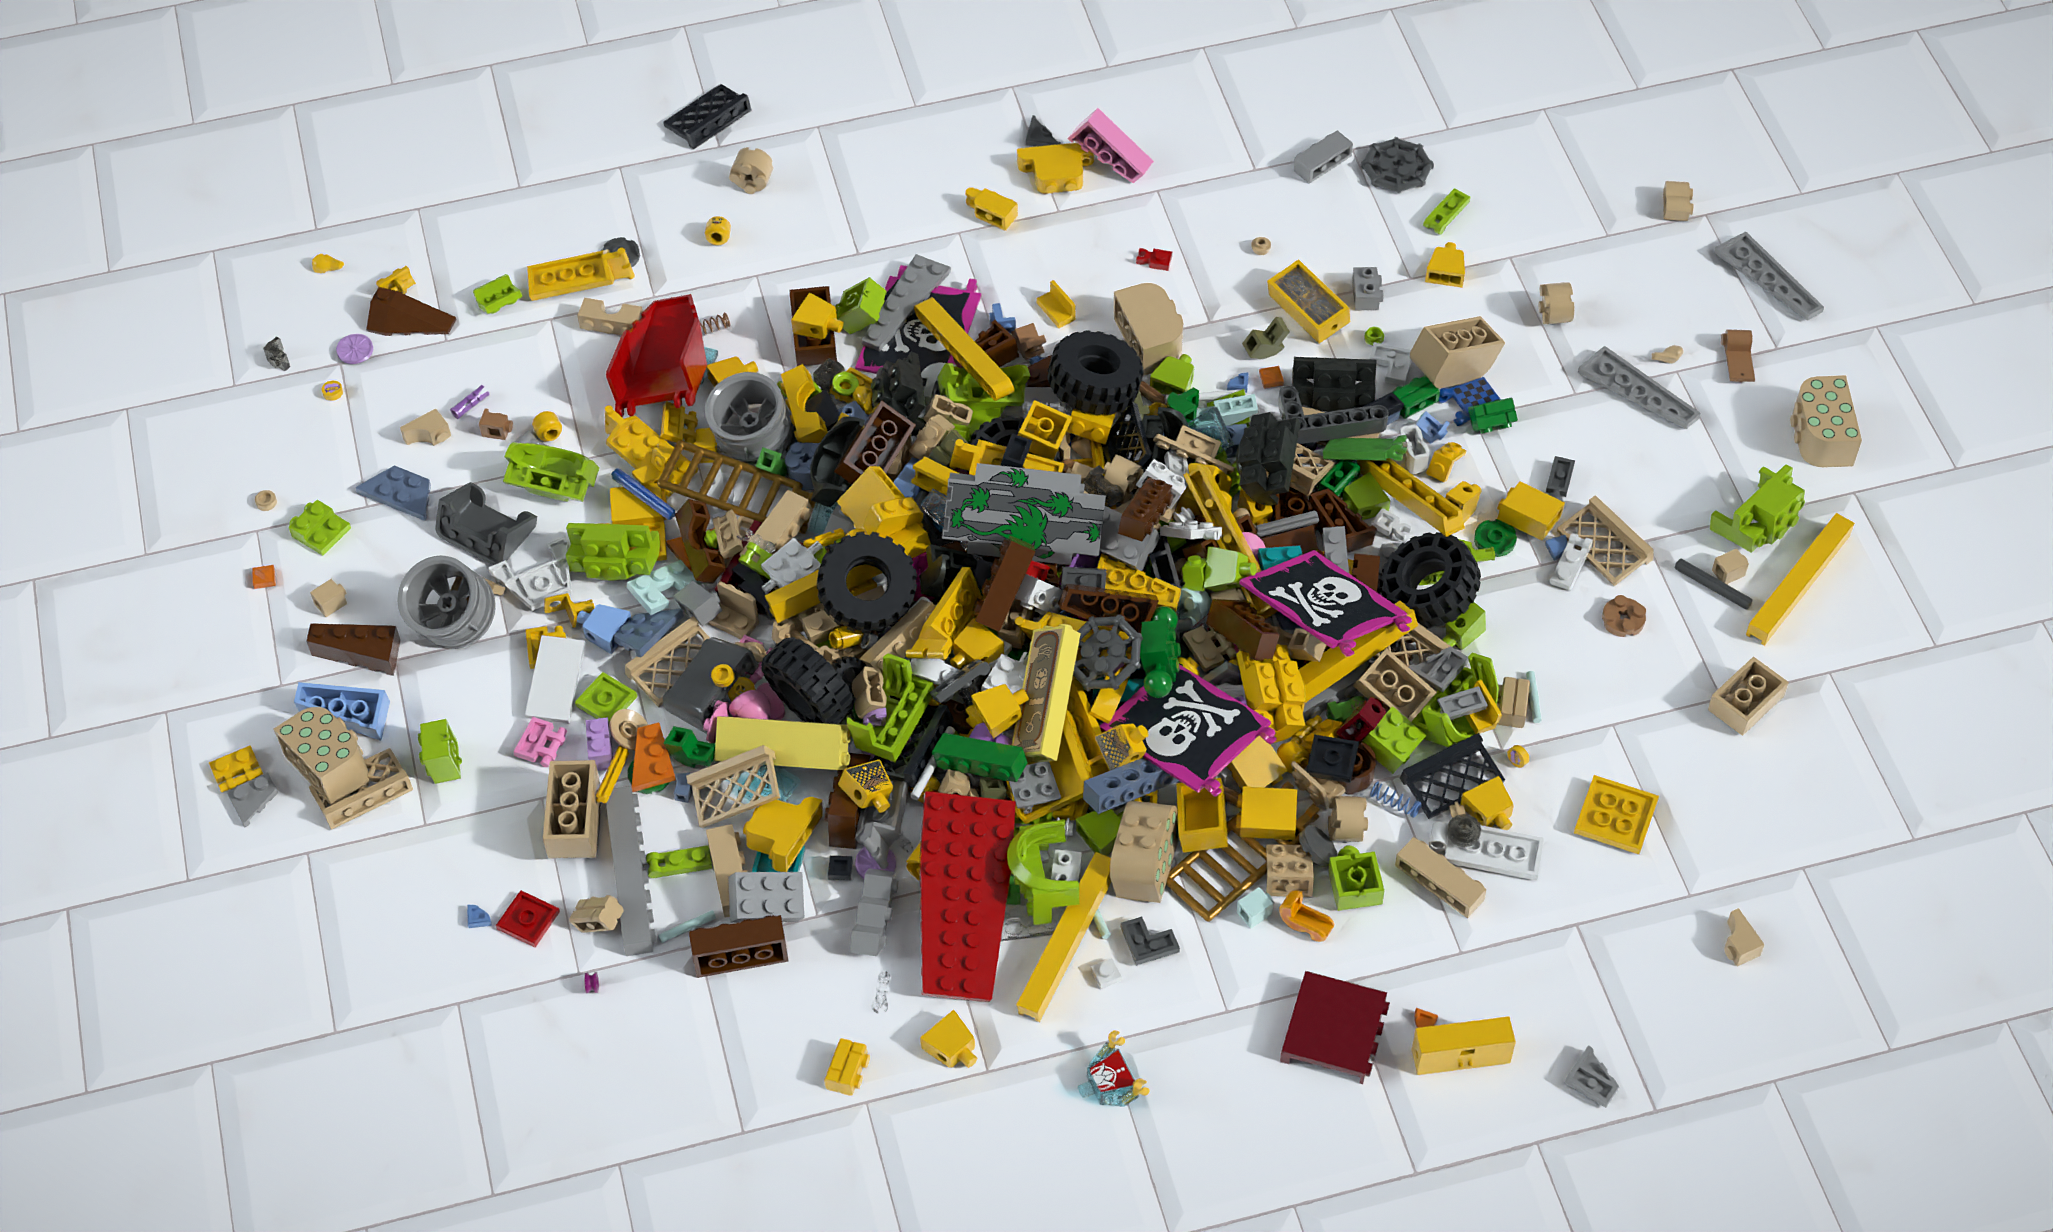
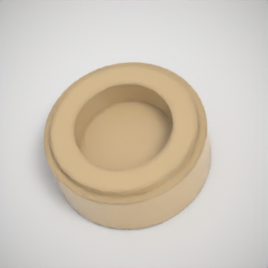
M263 490L255 496V503L258 509L269 511L276 506L277 498L274 492Z

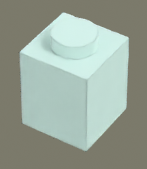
M1258 887L1237 901V914L1250 928H1253L1273 914L1274 901L1270 894L1264 893Z

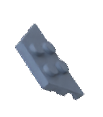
M394 465L356 487L357 494L423 521L427 519L426 509L429 504L428 494L431 489V482L428 478Z
M680 608L664 610L653 615L649 613L635 614L613 635L614 641L619 646H623L627 651L634 650L637 657H642L684 617L683 610Z

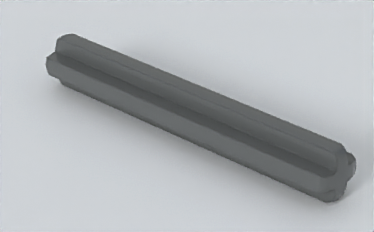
M1682 558L1676 562L1674 568L1677 571L1746 610L1751 606L1753 599Z

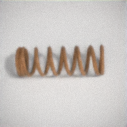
M724 312L723 319L720 315H717L716 320L710 317L709 322L704 319L703 325L700 323V326L705 335H707L705 321L713 333L711 319H713L720 331L718 317L721 319L724 327L727 328L726 324L730 327L728 315Z

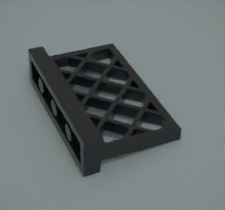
M719 84L665 120L663 124L664 127L688 141L689 147L696 149L752 111L747 94L742 93L739 95L725 85ZM721 91L725 93V95H717V96H715L716 94H718V93L721 92ZM715 101H724L721 104H714ZM705 102H710V105H702V104L705 103ZM709 110V113L700 114V111ZM690 112H696V114L687 115ZM695 120L694 123L685 124V121ZM681 121V124L673 125V123Z
M1134 402L1128 406L1112 426L1106 444L1101 443L1105 463H1112L1113 458L1118 455L1124 458L1126 456V459L1143 466L1151 457L1139 408Z
M939 704L938 708L927 707L920 718L921 725L915 727L910 736L912 742L906 744L900 753L903 759L891 764L885 758L874 756L872 761L880 760L881 763L887 761L889 766L884 769L889 779L907 782L909 787H915L932 756L933 749L943 733H945L947 727H950L954 720L948 706ZM933 715L931 720L923 722L922 718ZM925 730L922 737L914 740L913 735ZM914 747L916 748L912 755L904 756V752ZM907 765L903 774L894 772L895 769Z
M1479 733L1403 769L1400 780L1403 785L1407 784L1415 799L1421 802V808L1428 819L1449 810V806L1454 805V802L1461 804L1462 793L1469 791L1464 789L1465 780L1476 782L1478 786L1487 782V780L1482 779L1484 770L1494 773L1496 777L1499 776L1503 783L1505 782L1504 776L1482 744L1483 738ZM1480 752L1484 758L1483 764L1471 761L1472 755ZM1456 762L1466 764L1465 772L1460 773L1452 770L1453 764ZM1469 766L1482 769L1480 778L1467 775ZM1438 771L1446 773V782L1434 780V773ZM1450 775L1463 778L1461 787L1448 784ZM1419 780L1429 783L1427 792L1418 790L1414 783ZM1431 784L1444 788L1442 797L1429 793ZM1450 789L1459 792L1458 799L1451 800L1445 798L1446 790ZM1428 798L1440 801L1439 808L1431 811L1426 804Z

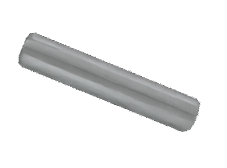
M1312 511L1257 525L1256 531L1258 537L1261 538L1316 524L1319 522L1317 512Z

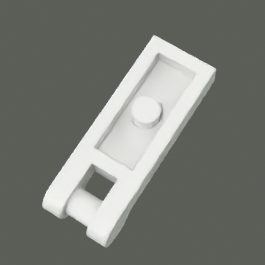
M1575 533L1570 535L1568 544L1550 579L1551 585L1571 591L1591 549L1593 539H1583ZM1577 545L1582 547L1581 551L1574 549L1575 546Z

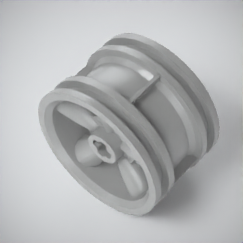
M755 372L734 374L718 383L707 398L705 417L723 455L756 466L762 447L781 454L788 448L793 437L794 425L790 420V413L779 387L769 377ZM762 404L758 413L751 412L748 405ZM734 413L741 418L738 425L726 424ZM773 415L771 420L767 422L766 419Z
M439 555L421 560L406 573L398 590V609L404 622L412 630L442 648L459 649L475 643L488 631L494 619L496 602L491 586L483 577L464 563L450 556ZM464 577L458 591H450L448 578ZM432 590L440 596L437 604H425ZM439 615L443 619L440 628L429 629L426 622Z

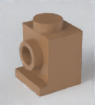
M485 408L479 422L481 435L486 438L506 440L508 433L512 431L513 421L508 420V416L505 414L489 412V409Z

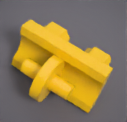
M407 266L401 269L397 268L385 279L381 278L376 281L377 287L395 290L403 294L407 293L409 287L416 284Z

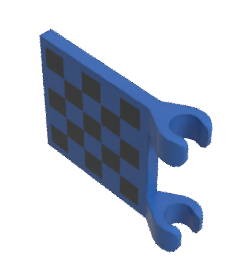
M1485 377L1452 388L1439 389L1440 403H1444L1453 397L1463 410L1455 413L1456 419L1453 422L1457 426H1461L1471 420L1468 407L1501 400Z

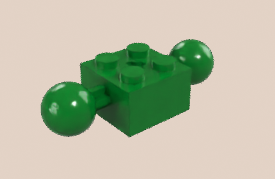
M1167 606L1157 607L1151 620L1142 622L1141 629L1143 640L1141 641L1140 658L1146 673L1144 689L1147 694L1154 698H1162L1169 694L1172 689V682H1175L1176 672H1179L1177 656L1181 655L1179 643L1175 642V628L1178 623V617L1176 612Z

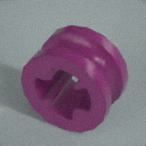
M594 972L593 975L585 973L586 994H590V991L599 992L598 972Z

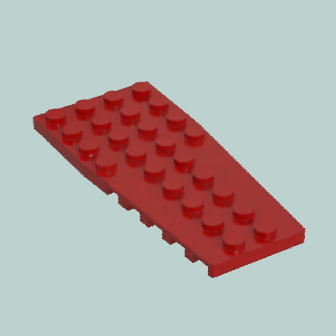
M929 791L924 793L919 859L921 888L920 931L922 939L921 994L923 996L990 1002L993 998L1011 876L1007 851L1010 842L1014 838L1016 801Z

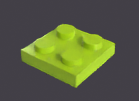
M602 672L575 701V705L596 719L608 717L610 725V719L613 714L619 710L627 709L638 696L636 691Z

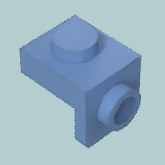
M1000 303L992 304V312L989 313L990 325L992 321L996 320L1011 333L1016 329L1015 317L1003 318Z
M1425 411L1415 424L1420 428L1423 438L1431 444L1437 439L1442 440L1448 433L1446 428L1450 423L1445 421L1441 424Z

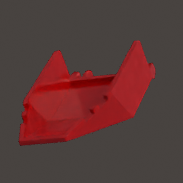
M692 294L654 300L641 313L642 318L632 323L633 328L622 333L606 371V378L615 400V412L621 417L624 416V408H627V414L631 417L636 413L635 406L674 400V406L678 409L682 406V398H685L688 407L693 406L707 367L700 321Z

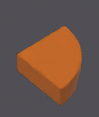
M1419 1008L1415 1009L1414 1021L1417 1028L1436 1025L1438 1020L1437 1014Z

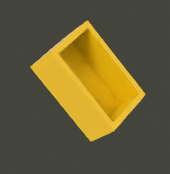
M1214 778L1220 782L1219 788L1222 790L1218 796H1213L1205 787L1200 792H1196L1184 783H1176L1178 832L1183 853L1228 847L1226 801L1221 778Z

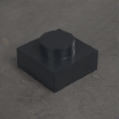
M830 855L828 880L851 881L853 857Z

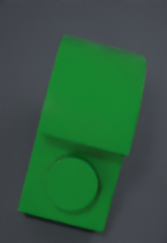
M1193 387L1180 395L1172 392L1167 398V408L1181 412L1189 426L1196 423L1197 408L1199 407V390Z
M673 726L663 743L675 760L693 769L696 765L709 767L715 758V744L698 741L691 729Z

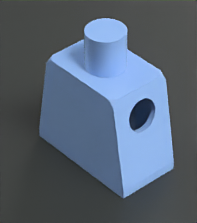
M601 604L596 605L591 614L580 611L577 616V622L583 624L582 628L585 638L610 654H613L618 646L614 641L613 635L631 619L630 611Z

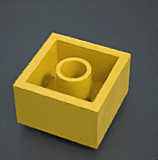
M1034 400L1018 436L1032 440L1029 452L1054 460L1073 417Z

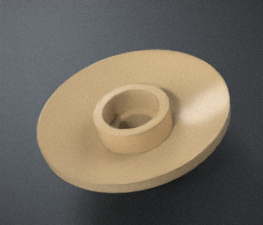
M622 709L613 714L609 726L611 734L618 744L624 748L635 750L637 729L647 726L648 723L639 713L630 709Z

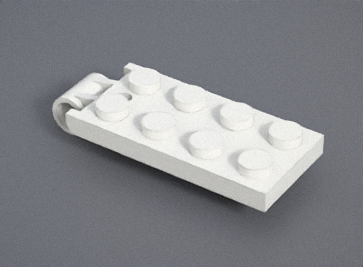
M1451 820L1449 824L1440 821L1432 824L1429 846L1435 850H1446L1444 856L1451 864L1536 881L1538 879L1544 837Z

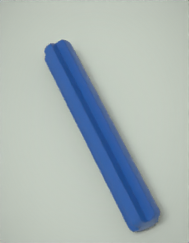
M619 468L612 471L613 480L667 520H672L675 517L676 511L674 508Z

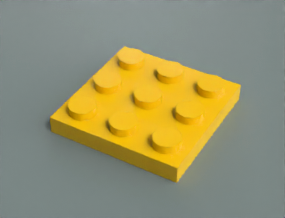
M1594 775L1574 833L1640 855L1659 796Z

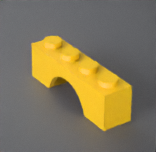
M801 364L781 374L783 381L781 388L787 395L785 402L792 413L790 420L796 427L794 434L799 443H820L828 431L824 420L817 412L805 411V403L808 397L815 391L810 372Z

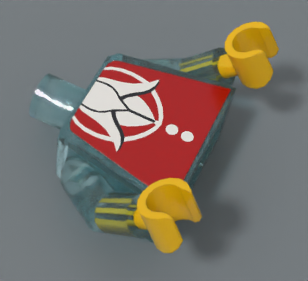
M1113 1030L1109 1033V1042H1106L1089 1063L1087 1067L1088 1081L1078 1085L1079 1093L1083 1099L1095 1094L1100 1105L1107 1104L1125 1107L1136 1100L1139 1094L1143 1096L1149 1094V1088H1142L1147 1081L1142 1078L1135 1080L1119 1048L1115 1050L1116 1045L1122 1046L1125 1043L1124 1037H1120L1116 1041V1036L1119 1035L1120 1031Z

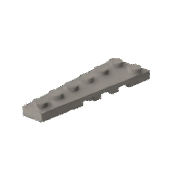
M1746 231L1715 247L1714 253L1723 261L1729 263L1807 321L1823 312L1824 306Z
M915 254L882 306L879 320L875 324H871L861 340L862 345L880 352L906 323V319L912 313H915L914 305L928 299L931 291L937 288L951 273V267Z
M1605 345L1578 368V373L1588 380L1600 384L1686 430L1700 418L1701 413Z

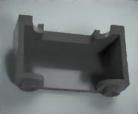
M469 482L439 499L435 524L436 533L441 539L491 565L507 561L535 529L538 516L528 511H523L518 514L517 520H514L485 505L486 495L483 489Z
M716 637L706 639L700 651L672 688L663 695L665 710L707 734V731L703 730L704 722L707 718H711L715 703L718 700L722 701L739 677H746L745 672L753 675L759 667L753 652L743 646ZM726 664L732 668L734 673L732 684L727 687H718L714 684L711 672L717 665Z

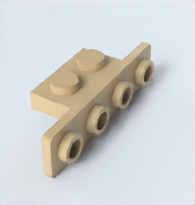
M1184 425L1181 426L1176 441L1157 434L1153 439L1154 442H1157V446L1162 449L1168 450L1170 448L1175 450L1178 456L1193 458L1196 460L1195 463L1214 465L1225 474H1231L1235 469L1215 459L1221 444L1220 441Z

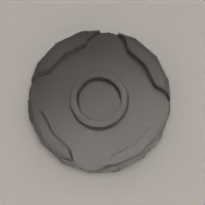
M625 237L613 238L604 244V248L601 249V251L608 249L611 253L616 252L619 248H624L631 267H634L640 259L638 244L632 239L626 240Z
M1312 825L1306 826L1300 832L1299 840L1304 852H1309L1312 855V861L1317 865L1329 867L1330 857H1337V850L1331 839L1321 829Z

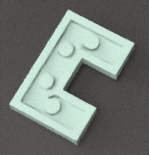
M678 560L652 571L650 575H643L627 582V589L650 615L669 608V601L661 593L662 591L672 587L680 591L691 581H695L699 585L702 583L696 581L689 568L681 560Z

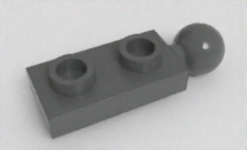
M1559 456L1554 457L1545 493H1549L1548 495L1563 501L1562 497L1567 496L1575 460Z

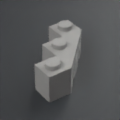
M869 868L865 873L863 896L858 902L857 921L851 935L850 953L878 956L881 949H885L886 936L884 935L887 922L891 921L892 899L894 893L898 891L899 880L895 879L896 872Z

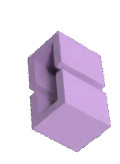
M608 717L585 720L588 759L595 760L597 771L607 770L613 758Z

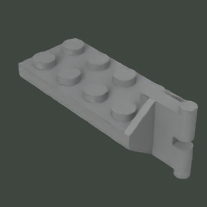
M887 762L882 763L884 768L889 766ZM907 765L895 769L894 772L903 774ZM890 779L893 789L887 800L890 803V807L886 811L879 813L874 805L861 808L855 839L859 844L864 845L869 853H872V857L881 869L887 868L889 864L887 862L889 847L900 835L909 788L907 782Z

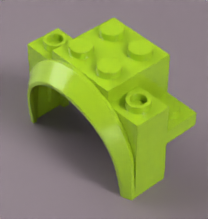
M1785 464L1775 473L1763 466L1759 470L1760 479L1757 486L1759 489L1734 512L1733 519L1715 510L1711 514L1710 530L1750 553L1764 544L1769 543L1772 545L1777 539H1782L1788 529L1798 523V513L1805 504V490L1792 483L1793 467Z

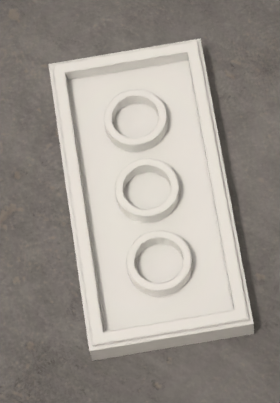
M542 635L525 712L526 718L532 719V717L545 721L570 722L586 644L584 640Z

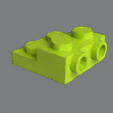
M318 499L313 503H307L304 507V512L299 517L294 516L289 523L291 536L322 556L351 529L349 522L334 514L333 508Z

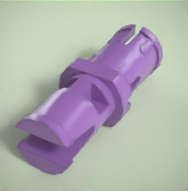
M480 385L450 409L452 415L459 419L463 414L489 396V391L479 395L485 387Z

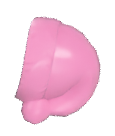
M749 690L736 697L728 709L733 717L770 719L771 704L769 698L761 691Z

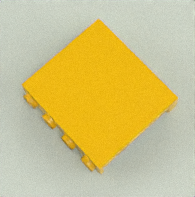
M1067 709L1057 761L1049 762L1061 799L1033 805L1032 812L1027 814L1021 811L1020 808L1017 809L1016 805L1015 817L1020 818L1025 824L1083 798L1084 781L1094 777L1074 718ZM1006 781V793L1012 801H1015L1009 781Z

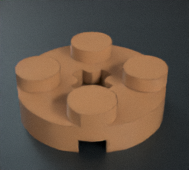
M1617 595L1615 599L1607 602L1603 608L1602 619L1604 627L1611 634L1618 637H1626V635L1631 634L1633 636L1637 635L1644 628L1646 608L1636 600L1627 598L1624 595ZM1621 614L1627 615L1628 618L1622 620L1620 616Z

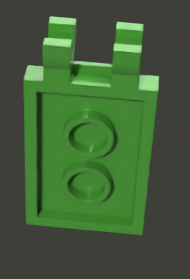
M1399 435L1394 441L1393 439L1385 438L1332 439L1323 450V459L1386 460L1387 458H1392L1393 460L1402 461L1403 454L1407 452V447H1402L1403 442L1407 439V435Z

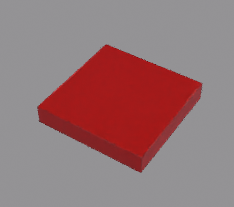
M520 890L496 924V929L536 948L559 915L560 909Z

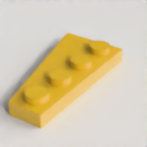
M1101 553L1097 568L1107 570L1105 589L1156 595L1159 600L1156 608L1167 606L1176 612L1181 595L1180 588L1158 578L1153 579L1146 576L1144 572L1138 569L1135 571L1126 567V564L1120 561L1115 562L1109 559L1107 555Z

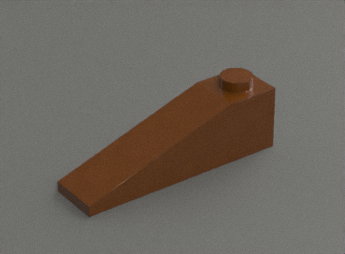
M378 287L370 302L366 330L367 332L383 336H392V333L411 335V333L423 332L424 335L449 334L457 319L453 315L401 292Z

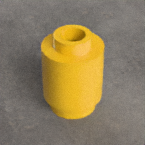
M847 626L835 628L829 634L831 646L834 649L838 648L840 650L860 645L863 637L862 630L855 629L854 632L849 631Z

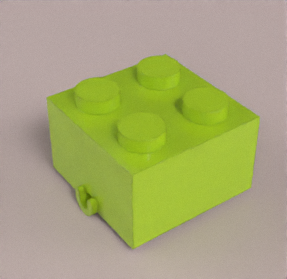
M868 277L844 290L840 302L835 305L837 320L843 321V329L850 335L863 330L870 324H875L880 318L879 313L885 302L884 298L887 291L872 278Z
M1392 706L1376 728L1364 738L1362 743L1367 744L1374 751L1376 760L1394 774L1402 764H1405L1411 758L1409 755L1427 735Z
M447 719L420 724L421 733H418V742L422 746V751L419 752V759L421 765H425L427 776H431L435 784L461 779L460 764L462 763V758L459 757L458 740Z
M1351 851L1344 856L1330 857L1328 873L1337 911L1383 905L1385 890L1375 851L1359 854Z

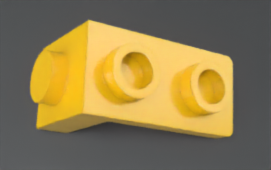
M696 429V442H694V445L717 452V442L711 429ZM702 457L699 464L713 463L714 460Z
M1448 442L1434 452L1426 474L1446 482L1454 462L1463 457L1467 450L1463 449L1458 443Z

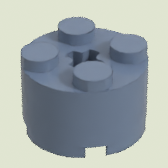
M796 442L791 445V449L785 456L788 477L802 483V490L814 489L810 475V466L819 443Z

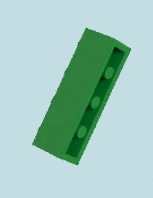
M943 733L932 751L936 765L939 768L996 778L1002 781L1017 782L1028 763L1023 747Z

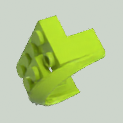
M1472 652L1468 656L1471 669L1464 667L1442 693L1438 690L1412 720V723L1427 735L1424 738L1425 740L1450 747L1454 742L1459 743L1475 735L1465 716L1451 721L1447 713H1440L1441 708L1437 700L1472 689L1477 681L1482 680L1497 704L1499 687L1492 658Z
M889 653L883 657L882 688L886 695V705L884 708H886L887 714L885 726L873 727L871 723L865 726L863 721L857 723L852 721L851 718H847V725L857 749L896 762L931 701L932 696L929 692L934 689L933 682L913 676L909 660ZM890 695L900 698L901 700L898 701L896 699L890 698Z
M1064 819L1019 826V833L1015 835L1008 847L1007 860L1009 868L1013 873L1014 884L1019 885L1020 893L1023 894L1024 899L1029 901L1026 903L1027 915L1032 916L1033 925L1052 923V908L1079 905V882L1046 879L1039 845L1066 842Z

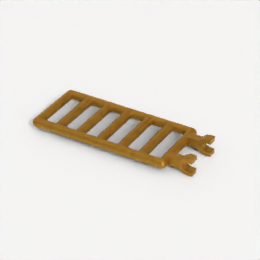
M683 440L677 442L657 482L660 488L725 511L732 509L736 515L762 523L767 518V513L781 484L793 488L792 492L808 499L812 509L817 510L819 503L811 501L813 492L809 493L802 490L803 485L798 481L757 468L756 466ZM682 450L695 453L680 484L668 482L667 480ZM702 457L714 460L700 491L696 492L688 489L687 487ZM722 463L734 467L720 498L716 499L707 496ZM741 471L754 474L739 506L727 503ZM761 477L773 481L759 513L747 510ZM810 518L800 527V533L806 534Z
M1287 781L1281 788L1294 789V786ZM1313 803L1296 820V832L1298 835L1295 837V840L1290 842L1283 839L1274 840L1279 845H1300V832L1310 823L1319 819L1317 813L1320 811V808ZM1242 810L1227 822V834L1232 830L1240 837L1241 829L1236 828L1237 815H1241ZM1240 837L1266 860L1258 869L1229 843L1228 847L1221 848L1250 874L1242 883L1206 852L1208 850L1192 851L1169 871L1166 885L1205 921H1212L1267 873L1266 848L1255 838ZM1200 858L1234 890L1224 897L1190 865ZM1184 872L1217 904L1209 911L1174 880L1180 873Z

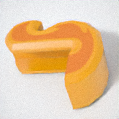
M1290 891L1279 907L1282 920L1293 930L1309 933L1312 940L1324 942L1335 926L1333 919L1302 904V891Z

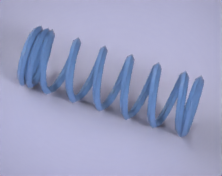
M1379 781L1374 784L1370 797L1376 795L1377 801L1384 797V804L1390 802L1392 808L1398 804V811L1405 808L1404 812L1406 815L1410 813L1411 817H1416L1420 810L1421 802L1416 800L1412 808L1406 812L1410 797H1408L1403 807L1399 809L1403 793L1398 801L1392 805L1396 790H1394L1390 799L1385 802L1389 787L1378 799L1383 784L1380 783L1379 785Z

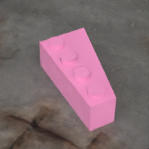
M1099 108L1077 125L1067 138L1072 143L1076 141L1082 145L1081 149L1088 153L1090 151L1098 156L1097 160L1103 164L1108 163L1113 166L1112 170L1133 184L1146 173L1154 162Z

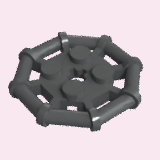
M1394 137V139L1381 143H1372L1369 146L1365 159L1361 161V168L1365 170L1374 187L1380 186L1401 194V191L1418 186L1423 187L1426 184L1430 171L1434 168V162L1429 159L1422 144H1415ZM1399 147L1404 148V149H1407V150H1411V152H1407V151L1401 150V149H1399ZM1417 155L1419 156L1422 162H1417ZM1374 156L1379 158L1377 162H1372ZM1374 170H1377V171L1380 172L1381 174H1380V175H1376V173H1375ZM1417 171H1422L1420 175H1416Z
M1122 615L1095 618L1091 616L1077 631L1080 633L1078 647L1081 648L1082 657L1079 661L1075 660L1073 676L1082 684L1083 689L1087 691L1091 689H1119V685L1141 666L1140 649L1141 641L1143 640L1142 634L1137 633L1124 620ZM1098 626H1113L1111 631L1099 630ZM1093 629L1094 634L1085 642H1081L1080 640ZM1121 629L1129 636V639L1123 641L1118 636ZM1132 646L1131 659H1127L1126 651L1128 647ZM1108 649V656L1100 657V652L1102 650ZM1124 665H1127L1117 676H1115V673L1118 670H1120ZM1086 666L1091 671L1089 677H1086L1079 669ZM1103 674L1110 677L1107 680H1096L1098 676Z

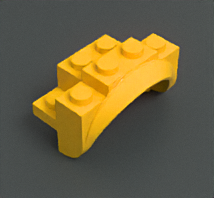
M1277 644L1273 659H1263V661L1253 660L1248 653L1241 650L1236 653L1247 705L1271 721L1269 727L1275 730L1274 736L1277 738L1274 743L1290 738L1305 727L1303 717L1306 702L1305 685L1298 669L1297 661L1290 660L1287 645ZM1277 709L1276 715H1275V718H1274L1273 711Z

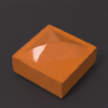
M1279 366L1259 369L1264 389L1284 386V379Z
M274 565L252 568L254 589L276 586Z

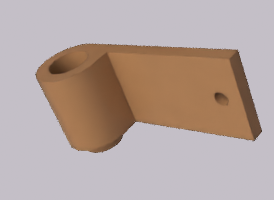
M1726 329L1725 333L1721 334V345H1724L1730 381H1739L1741 383L1755 382L1751 356L1752 330Z

